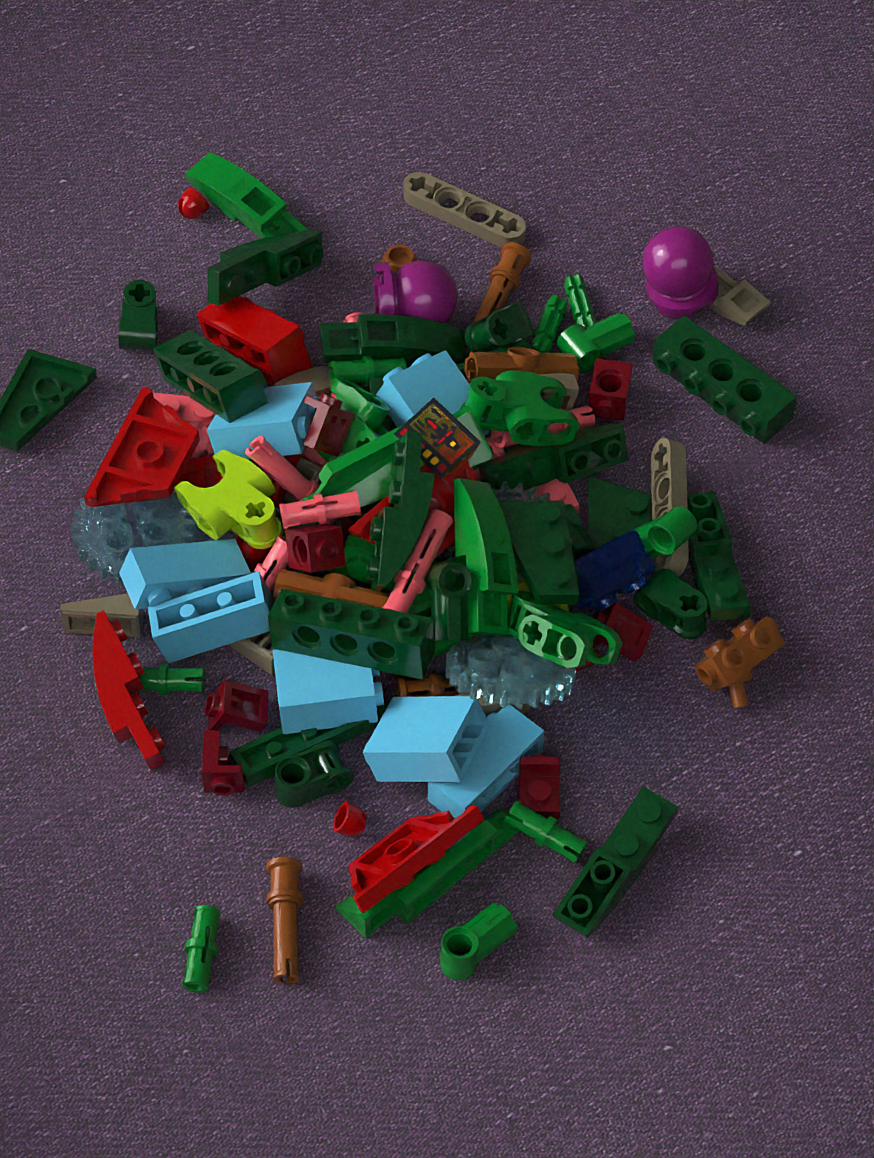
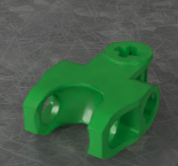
M511 370L501 373L495 379L476 377L470 382L468 387L469 395L466 402L461 406L463 408L468 405L472 409L481 430L507 431L511 439L521 445L546 446L566 444L573 441L580 425L577 417L572 412L560 409L562 401L567 394L565 386L555 378L532 372ZM547 389L556 391L548 399H542L540 395L542 391ZM553 423L568 424L567 428L559 433H552L548 430L549 425Z
M335 377L330 385V389L337 399L343 401L341 408L355 415L338 457L316 450L328 463L389 432L382 425L390 411L389 406L378 395L372 394L357 384L339 377Z
M518 590V594H512L511 600L513 603L507 619L508 635L519 639L522 646L527 650L566 668L585 666L586 660L596 665L616 663L622 641L614 630L584 613H569L553 604H539L535 601L531 592ZM598 635H603L609 644L608 652L604 657L593 651V641Z

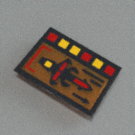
M432 398L394 433L399 439L407 431L423 433L421 460L440 479L448 477L474 455V452L481 443L435 398Z

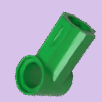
M617 313L586 328L581 324L572 325L560 334L556 343L562 353H572L577 357L579 373H585L594 369L596 358L603 359V356L635 341V332L629 318L625 314Z
M675 506L665 515L624 535V551L630 560H637L640 563H644L662 554L671 555L697 532V521L688 509Z
M492 903L464 926L448 929L443 934L440 950V968L444 975L455 980H463L470 977L475 972L477 963L517 933L518 925L513 920L511 913L502 904ZM454 951H462V952H465L466 954L459 956V955L453 954L452 952H454Z

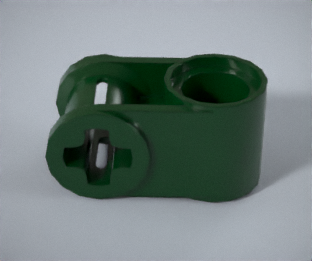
M134 280L128 283L123 291L122 314L119 318V349L153 350V348L157 347L158 335L156 291L150 282Z
M520 300L492 312V315L471 323L465 330V340L472 352H490L501 346H507L535 334V331Z
M665 568L659 569L634 594V601L637 607L646 616L655 619L673 631L678 637L691 640L700 637L705 632L707 621L704 614L707 611L708 605L706 596L682 581L672 571Z
M327 740L310 749L285 757L278 762L275 768L274 793L280 804L291 808L300 807L325 795L338 793L352 783L354 774L350 768L344 766L338 755L340 751L339 746L335 741ZM297 780L299 783L291 784L286 781Z

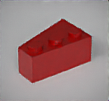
M238 296L220 306L211 303L197 313L204 337L208 338L218 347L225 348L228 353L236 358H241L254 369L258 368L263 374L266 384L270 387L275 386V383L290 375L312 368L304 343L305 335L301 327L294 321H288L278 316L271 309H265L253 303L248 297Z

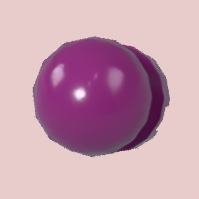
M684 226L666 228L652 236L644 248L642 270L647 279V295L649 301L651 300V303L658 308V312L664 316L674 319L681 318L683 315L687 318L693 317V311L701 309L706 304L709 308L718 296L719 281L713 266L714 254L708 242L699 231Z
M417 260L404 264L395 273L393 270L391 271L389 262L373 264L374 272L380 274V278H373L375 314L418 317L442 323L450 320L457 307L458 291L454 278L446 268L433 261Z

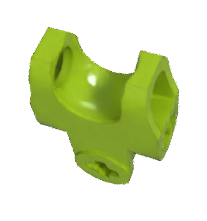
M220 450L213 456L217 463V470L223 477L219 483L208 488H198L188 481H182L174 487L179 502L195 520L198 528L214 540H218L231 530L251 547L266 549L275 544L278 535L282 536L283 534L281 522L275 517V505L269 498L275 493V487L269 477L246 458L237 456L227 450Z

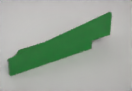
M467 405L452 414L481 441L467 454L470 467L491 460L493 458L492 451L472 409ZM425 413L413 420L409 425L416 432L421 433L413 425L415 422L428 435L427 437L424 435L422 437L439 452L446 444L437 447L433 446V442H437L439 439L431 438V433L435 436L437 434L430 427L427 428L425 418L431 417L428 413ZM446 418L445 420L437 424L442 429H444V427L441 424H447V431L451 429V426H456L457 428L452 437H457L461 433L470 443H472L465 450L469 449L475 443L449 418ZM417 420H420L425 426L422 427ZM400 427L325 464L319 473L321 485L315 493L307 497L305 496L302 501L314 499L313 495L322 494V497L349 493L357 490L360 508L383 500L389 495L391 481L397 479L398 466L392 465V452L394 443L400 442V439L394 435ZM420 460L421 467L425 464L422 460Z
M497 809L485 816L484 821L446 849V854L441 860L423 867L414 874V880L401 889H395L367 912L362 913L353 899V895L338 903L336 910L365 939L395 914L408 924L520 831L509 824H505L504 820L509 814L504 809Z

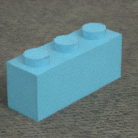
M236 539L130 548L119 574L134 609H144L251 574Z
M258 571L159 603L153 607L149 606L148 613L152 638L169 664L269 632L268 615L274 605L273 595Z
M509 703L498 713L492 712L486 717L490 727L461 782H428V802L441 812L449 810L453 818H457L469 806L474 805L478 806L480 812H482L519 775L520 758L540 754L543 751L544 730Z

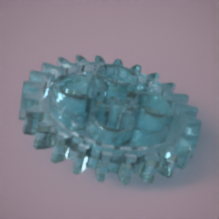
M175 490L170 498L128 503L133 511L134 522L137 532L140 534L142 547L194 542V534H197L196 522L179 502ZM81 498V510H74L75 522L71 523L74 549L78 550L80 561H87L90 572L99 568L101 579H105L113 573L115 584H119L122 581L119 572L129 549L136 548L132 528L128 523L127 511L124 506L126 503L89 507L86 506L85 499Z
M484 635L483 639L470 636L469 641L458 640V645H451L450 652H447L445 677L450 678L449 684L451 686H458L459 693L470 692V699L483 697L487 705L497 701L503 708L508 704H514L518 709H522L523 704H529L533 708H538L539 702L550 706L553 699L563 701L564 695H570L571 688H574L576 674L575 667L566 668L542 658L524 648L519 639L506 635L499 637Z

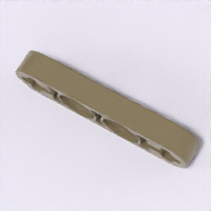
M414 172L405 177L403 181V199L410 206L501 248L507 242L524 244L526 239V223L520 216L427 173ZM445 199H452L458 205L453 208H446L441 206L440 202ZM476 213H483L489 218L483 222H476L470 216Z
M664 437L655 444L651 455L652 520L665 515L675 506L687 509L685 446L681 442ZM688 540L671 555L662 554L653 558L655 571L657 572L659 569L665 568L679 577L684 572L688 562Z

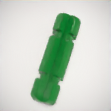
M580 274L567 276L564 280L566 295L569 297L568 302L574 322L583 325L585 328L597 323L595 316L592 315L594 312L588 292L584 289L586 287L584 278Z
M552 295L550 300L547 301L544 309L545 312L541 316L534 339L530 343V349L537 350L540 353L550 352L553 344L552 341L555 339L563 319L562 315L565 314L568 307L566 299L560 298L558 295Z

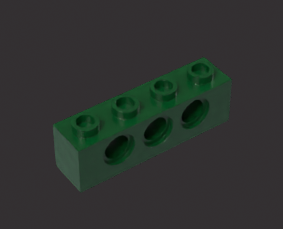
M685 315L655 339L652 363L662 373L670 375L680 382L689 393L699 396L710 404L718 414L725 415L739 425L747 435L754 436L765 444L793 419L797 398L795 394Z
M192 330L153 348L164 381L228 423L268 404L264 389L267 388L266 380L258 368L254 369L241 358H236L228 353L225 348L218 347L208 338H204Z
M281 589L268 615L272 649L418 679L424 678L435 653L433 620L429 617L287 589Z

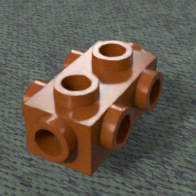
M764 617L755 623L752 618H749L731 630L734 636L730 640L725 642L722 638L708 646L703 651L706 656L695 664L698 678L711 691L725 686L729 687L733 709L749 705L744 682L754 677L751 669L786 644L780 635L778 625L770 617Z

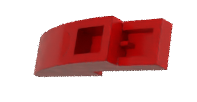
M102 610L96 614L92 649L98 696L105 717L118 743L120 744L133 737L150 770L165 763L159 751L166 748L156 727L154 726L148 730L142 719L143 716L149 714L138 694V691L144 689L138 676L144 674L145 671L135 652L126 654L121 643L128 640L118 619L116 618L110 622L105 611Z

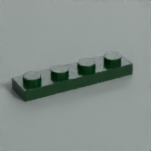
M385 704L376 706L378 722L369 723V720L346 723L337 728L321 730L311 728L290 734H283L282 727L229 751L231 762L233 765L243 767L244 781L248 787H251L274 776L276 765L285 757L310 749L327 740H333L337 745H340L376 728L387 707Z

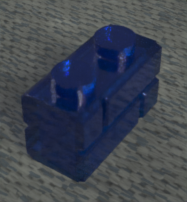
M631 530L574 560L579 590L578 608L582 610L594 605L596 611H599L616 602L615 593L624 589L626 594H629L647 584L644 577L654 572L656 567L649 553L644 550L645 546L637 531Z

